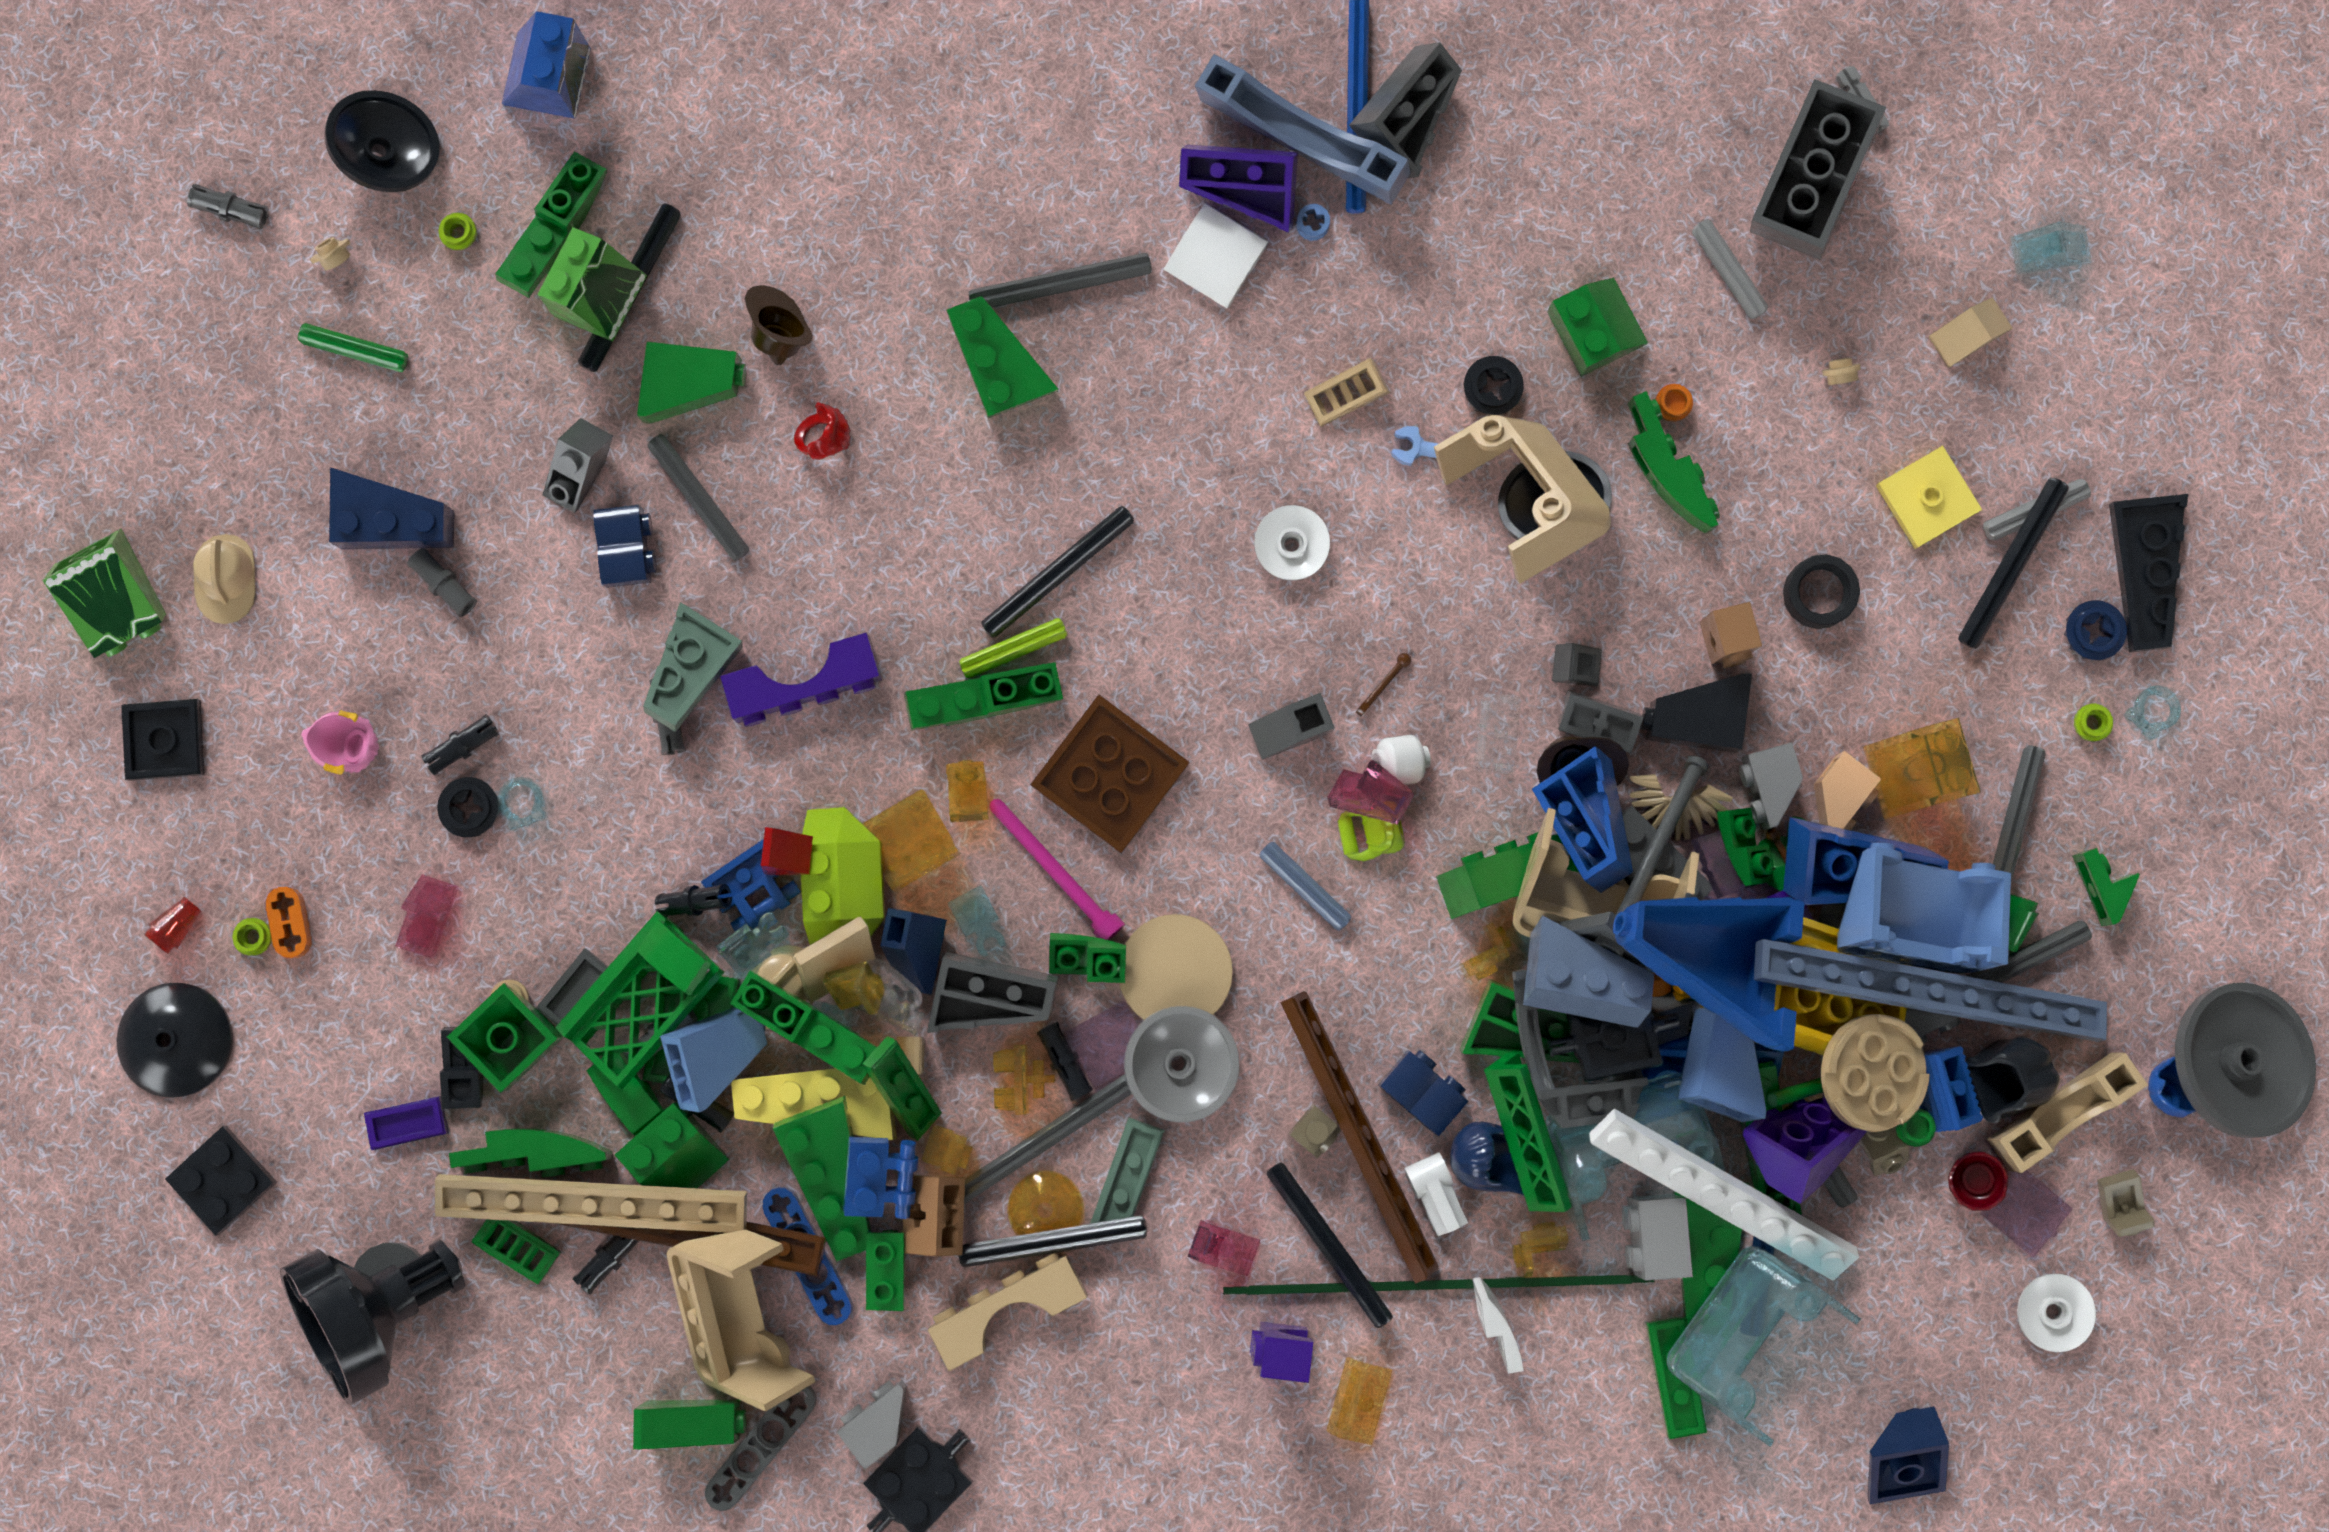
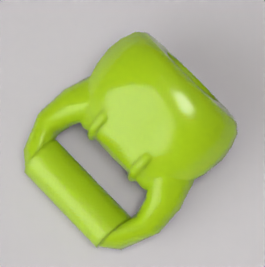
M1381 802L1374 806H1352L1343 812L1337 821L1344 855L1351 860L1363 862L1372 860L1383 853L1398 852L1405 846L1401 818L1398 808L1393 802ZM1353 816H1360L1363 820L1362 825H1364L1366 843L1368 844V849L1363 852L1358 850L1352 821Z

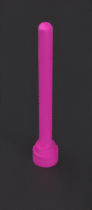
M993 799L990 802L989 808L991 812L1092 921L1091 927L1095 930L1093 932L1095 937L1111 940L1125 926V923L1116 913L1111 914L1108 910L1103 911L1002 800Z

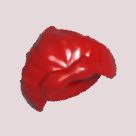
M817 402L815 405L817 413L804 419L797 427L794 434V443L800 452L809 455L811 459L820 460L848 449L851 441V430L848 420L845 419V416L839 409ZM826 424L822 436L806 446L805 437L808 431L815 425Z

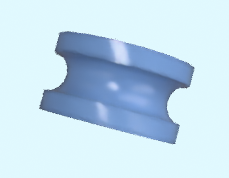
M1319 204L1304 206L1299 211L1296 221L1299 235L1309 241H1317L1327 234L1330 225L1328 211ZM1309 214H1314L1316 219L1323 220L1324 224L1319 223V230L1313 231L1310 225L1304 226L1303 221L1307 222Z

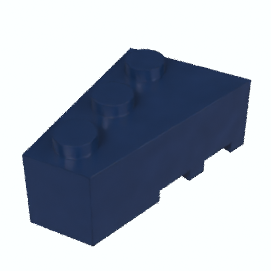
M330 467L329 542L341 550L454 548V510L446 504Z

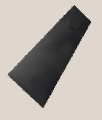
M2188 494L2114 501L2109 504L2124 619L2127 626L2129 653L2172 647L2177 603L2175 590L2176 581L2180 576L2181 563H2179L2180 545L2184 539L2185 525H2183L2184 508L2187 507Z

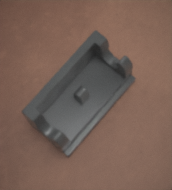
M1570 690L1567 691L1564 700L1565 706L1558 719V730L1582 738H1609L1620 744L1625 752L1632 753L1644 718L1640 713Z

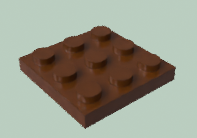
M1098 694L1030 786L1122 854L1190 762Z

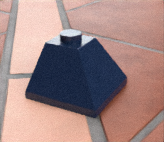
M1935 1406L1922 1409L1912 1408L1905 1412L1896 1413L1871 1448L1867 1496L1870 1505L1946 1491L1949 1441Z

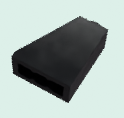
M1743 673L1656 698L1650 703V708L1644 707L1642 714L1644 718L1641 730H1647L1646 740L1734 753L1742 750L1752 674Z

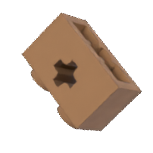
M1750 602L1712 611L1700 621L1711 665L1722 663L1725 669L1744 664L1746 660L1753 658L1752 653L1762 647Z
M913 1175L912 1188L916 1190L915 1203L911 1205L910 1218L903 1219L902 1233H905V1254L926 1256L962 1255L965 1177Z

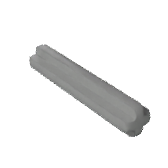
M1706 219L1697 224L1692 230V234L1750 319L1761 316L1768 309L1767 303L1712 221Z
M2077 479L2067 484L2069 490L2056 513L2091 496L2089 485L2084 479ZM2037 498L1985 521L1983 529L1989 540H1998L2020 530Z

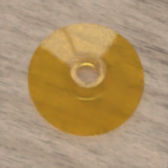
M1049 1170L1033 1172L1022 1178L1013 1188L1007 1206L1008 1219L1017 1236L1079 1226L1084 1215L1083 1198L1078 1187L1067 1176ZM1043 1202L1049 1203L1052 1206V1214L1048 1217H1042L1038 1213V1206Z

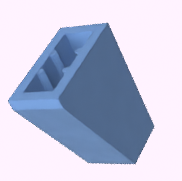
M733 1007L660 1036L679 1108L694 1112L706 1110L767 1045L765 1036L766 1026Z
M1706 1008L1696 1009L1678 1099L1741 1122L1765 1119L1766 1106L1754 1041L1735 1029L1717 1014L1708 1011Z

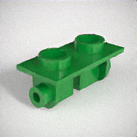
M893 1229L883 1230V1232H866V1310L904 1311L905 1233H898V1230Z

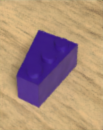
M1187 144L1181 148L1179 187L1221 205H1227L1245 213L1247 216L1265 221L1289 233L1294 223L1298 152Z

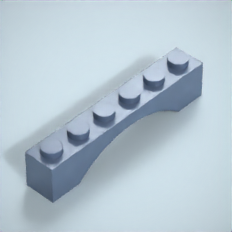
M1215 54L1195 84L1199 99L1203 103L1289 150L1298 152L1300 156L1390 205L1393 204L1411 174L1407 158L1375 141L1347 133L1310 115L1277 95L1245 70Z

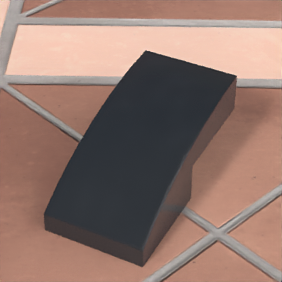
M444 1027L441 1030L443 1069L440 1071L442 1109L481 1108L483 1100V1074L447 1038L457 1027Z

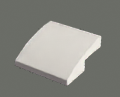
M1204 203L1163 270L1225 308H1229L1245 279L1253 271L1269 241L1211 205Z
M1480 1277L1472 1278L1478 1316L1486 1337H1497L1499 1351L1508 1374L1524 1371L1516 1340L1496 1296Z

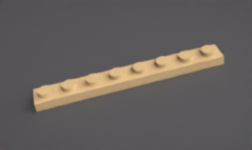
M439 1174L435 1178V1216L729 1233L746 1230L747 1191Z

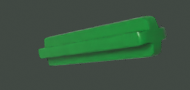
M308 323L302 324L298 333V341L303 345L397 372H403L408 363L409 356L402 350Z

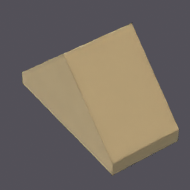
M1992 297L1972 306L1931 334L1929 339L1948 368L2013 328Z

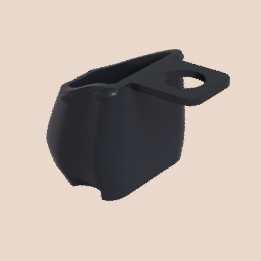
M2025 1036L1994 1041L1975 1056L1969 1057L1965 1061L1968 1063L1969 1077L1972 1078L1971 1084L1975 1086L1973 1091L1977 1094L1975 1099L1979 1101L1978 1107L1981 1108L1980 1112L1984 1119L1991 1123H1998L2001 1119L2048 1103L2060 1082V1076L2052 1064L2049 1050Z

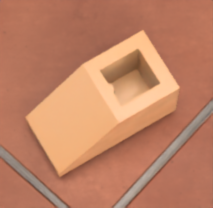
M1846 751L1836 754L1814 783L1819 824L1851 831L1856 823L1852 817L1860 806L1866 809L1876 798L1879 791L1875 787L1881 778Z

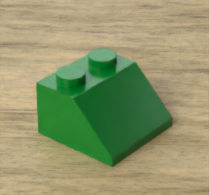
M1614 277L1585 284L1553 300L1547 310L1581 377L1648 344Z
M503 983L454 1029L447 1038L502 1093L508 1091L564 1036L538 1009L506 983Z
M676 1102L666 1108L615 1154L617 1159L642 1186L696 1189L725 1165L730 1158L693 1116L687 1115L688 1110L680 1109L679 1104Z

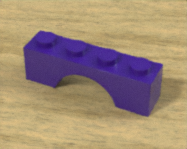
M867 632L830 643L828 657L823 668L816 676L800 684L788 685L773 681L757 665L720 676L732 719L737 723L743 722L745 727L767 721L765 715L780 711L781 716L800 712L803 710L802 704L816 700L818 705L834 702L840 699L838 693L853 689L854 694L871 691L876 688L875 682L883 680L873 645Z
M1260 1321L1259 1331L1252 1330L1250 1342L1253 1366L1258 1367L1260 1377L1309 1383L1314 1342L1312 1338H1307V1327Z

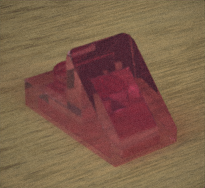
M1370 760L1363 774L1343 769L1327 799L1329 806L1332 808L1398 825L1414 794L1411 789L1379 763Z
M422 874L401 906V909L407 911L395 947L429 958H435L459 886Z
M1200 1220L1187 1257L1201 1263L1248 1276L1261 1240L1210 1220Z

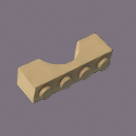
M2110 1053L2056 1090L2048 1103L2030 1108L1987 1138V1141L2008 1171L2023 1173L2053 1152L2056 1144L2072 1130L2096 1115L2118 1107L2148 1086V1084L2126 1053Z
M1051 1253L1035 1262L1038 1269L1024 1276L1022 1270H1019L1001 1280L1004 1287L990 1294L987 1288L967 1298L969 1306L956 1312L952 1306L933 1316L935 1324L931 1325L927 1330L948 1371L984 1353L986 1350L985 1332L988 1322L1004 1306L1018 1302L1031 1303L1043 1308L1051 1316H1054L1086 1299L1088 1294L1068 1255L1065 1254L1058 1257L1057 1253Z

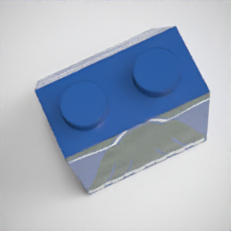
M536 11L517 32L502 99L503 105L573 119L576 118L591 48L573 18Z

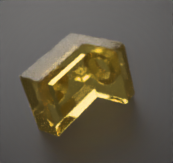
M962 760L957 763L947 764L946 774L951 823L989 820L987 778L984 762Z
M1493 922L1482 927L1492 948L1459 964L1466 978L1475 975L1479 981L1497 972L1498 969L1495 964L1510 957L1507 948L1512 946L1503 927L1496 928Z
M867 961L826 972L823 984L840 1010L863 1004L869 1015L878 1013L881 999L884 996V984L880 976L874 974Z
M934 1125L922 1160L941 1167L940 1170L955 1175L960 1167L966 1169L973 1151V1147L968 1145L970 1136Z
M1545 1222L1534 1225L1532 1227L1533 1230L1519 1233L1518 1244L1512 1245V1253L1515 1267H1522L1524 1278L1532 1277L1534 1271L1532 1254L1566 1249L1569 1241L1566 1226L1556 1227L1554 1222Z

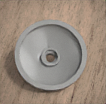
M1188 1006L1165 1008L1143 1020L1130 1037L1124 1056L1125 1078L1136 1101L1154 1116L1179 1123L1197 1121L1216 1112L1232 1094L1239 1075L1238 1049L1230 1031L1212 1014ZM1176 1056H1180L1184 1060V1067L1179 1071H1175L1171 1065L1172 1059Z

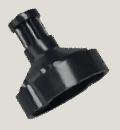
M442 1240L429 1245V1252L398 1268L396 1265H391L370 1276L330 1255H325L320 1249H316L280 1268V1277L286 1296L313 1353L324 1372L332 1380L337 1392L349 1405L360 1401L389 1384L388 1374L392 1359L396 1325L419 1312L418 1307L449 1290L452 1293H456L465 1288L460 1260Z

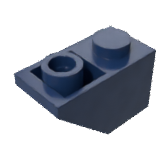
M888 908L880 946L901 989L932 995L941 946L944 940L946 919Z

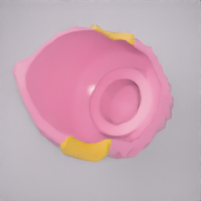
M342 710L327 713L319 718L311 727L303 730L301 734L312 759L330 773L339 775L346 771L358 773L369 766L370 762L374 761L375 756L378 755V738L373 732L369 720L361 718L356 713Z

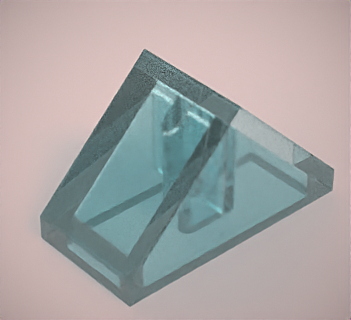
M2059 221L2010 238L2016 274L2092 263L2086 227L2082 225Z

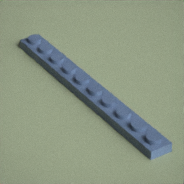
M1766 939L1756 942L1755 981L2099 1042L2106 1040L2107 1002Z

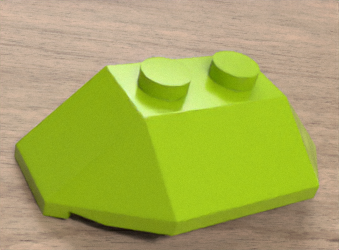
M846 807L807 810L802 834L813 836L810 871L809 875H801L803 924L809 944L815 943L857 917H861L867 924L871 937L885 919L882 842Z

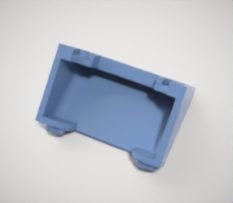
M1872 843L1871 848L1864 850L1860 858L1838 931L1837 951L1932 970H1947L1950 973H1973L2007 965L2011 873L1995 870V865L1991 863H1973L1971 869L1959 872L1903 861L1902 853L1895 850V845L1890 843Z

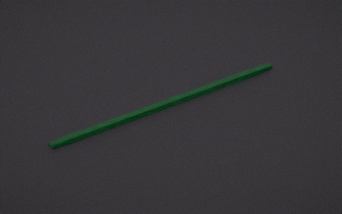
M1636 1275L1531 1278L1518 1276L1482 1279L1489 1288L1614 1285L1655 1282L1654 1280H1644ZM1473 1279L1426 1280L1416 1284L1414 1281H1369L1375 1291L1474 1288ZM1344 1283L1223 1287L1224 1295L1350 1292Z

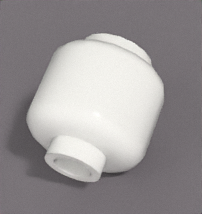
M1403 735L1382 739L1377 749L1372 751L1371 763L1375 777L1381 779L1387 786L1394 787L1420 782L1424 777L1426 768L1430 767L1431 758L1427 746H1422L1417 737L1414 735Z

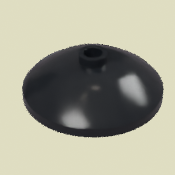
M377 90L353 93L340 100L333 107L326 121L324 139L330 158L344 175L361 186L381 192L406 191L423 183L435 169L440 153L436 129L428 116L418 106L399 95ZM373 152L381 154L382 157L374 155Z
M1565 451L1607 504L1609 511H1611L1613 501L1612 489L1605 471L1592 459L1579 453ZM1523 463L1517 465L1508 474L1498 496V510L1502 524L1507 532L1516 540L1539 528L1534 520L1532 508L1534 502L1541 495L1545 494Z
M187 983L161 984L140 994L124 1012L117 1031V1052L120 1063L128 1077L143 1090L162 1097L189 1096L208 1087L224 1070L232 1050V1026L222 1004L206 990ZM165 1033H168L171 1037V1042L167 1047H164L161 1043V1037Z

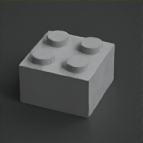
M1675 1194L1627 1197L1628 1206H1622L1624 1230H1630L1631 1245L1625 1246L1627 1268H1633L1634 1275L1644 1280L1693 1277L1686 1198Z

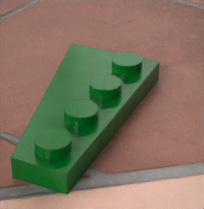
M1673 1190V1194L1682 1196L1681 1194ZM1686 1198L1693 1277L1681 1279L1683 1309L1687 1330L1726 1337L1742 1229Z

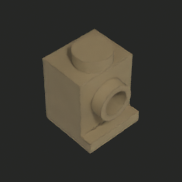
M1312 1104L1288 1134L1318 1159L1337 1139L1341 1128L1318 1107Z

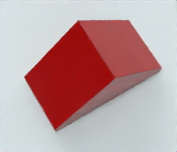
M765 827L761 860L763 873L765 875H809L813 836Z

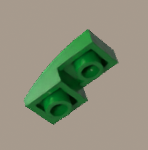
M1751 808L1717 812L1719 828L1727 854L1744 885L1774 882V864L1770 855L1769 844L1756 845V825Z
M659 919L637 950L660 974L688 995H691L696 986L703 981L708 968L712 964L696 946L684 941L669 924Z
M1050 933L1049 974L1087 975V982L1125 983L1126 945L1090 936Z
M624 1053L614 1054L613 1070L619 1075L628 1064ZM594 1064L586 1070L608 1105L633 1135L641 1132L664 1111L648 1082L640 1080L637 1074L622 1090L616 1087Z

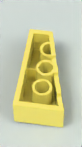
M834 1068L735 1079L731 1082L735 1119L774 1124L777 1121L845 1096L848 1107L849 1126L852 1128L853 1135L888 1138V1140L897 1139L895 1114L871 1077L863 1085Z

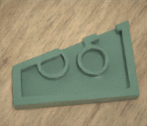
M681 602L676 612L672 631L669 632L666 640V648L660 665L657 666L643 705L646 714L675 732L743 648L742 640Z

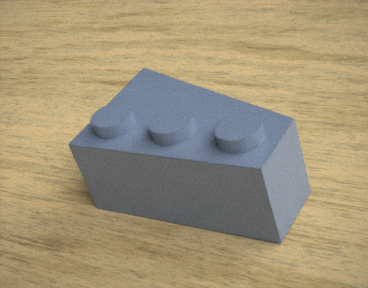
M1542 915L1530 935L1523 1005L1636 1028L1639 1027L1651 1012L1654 984L1653 973Z

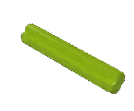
M1056 618L961 658L959 664L964 676L972 678L1064 639L1067 636V631L1063 621L1060 618Z

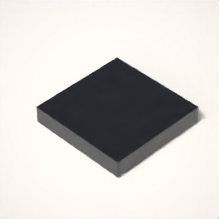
M187 699L121 705L125 780L134 781L204 775L201 700Z

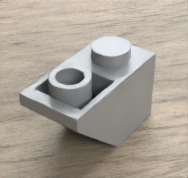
M1792 742L1748 754L1741 758L1743 765L1739 766L1741 781L1745 788L1750 787L1754 799L1753 802H1750L1753 819L1756 824L1761 823L1763 830L1779 825L1803 780Z
M890 1380L871 1394L875 1399L874 1402L865 1409H862L858 1404L840 1418L844 1425L839 1428L837 1434L864 1470L899 1442L907 1387L903 1380L899 1381L896 1385H893Z

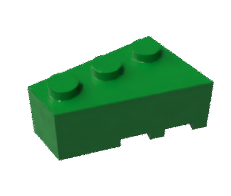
M1539 832L1526 836L1529 843L1519 847L1516 840L1494 847L1496 854L1486 858L1483 851L1461 858L1463 866L1436 876L1450 918L1454 919L1519 896L1530 854ZM1558 834L1551 835V840L1563 844ZM1570 857L1567 870L1578 873L1579 871Z
M1492 979L1488 980L1460 1046L1462 1054L1502 1057L1506 1053H1519L1520 1058H1524L1518 1030L1513 988ZM1537 1009L1546 1060L1579 1063L1574 1052L1559 1054L1553 1057L1549 1053L1552 1048L1548 1049V1040L1569 1036L1570 1027L1566 1013Z

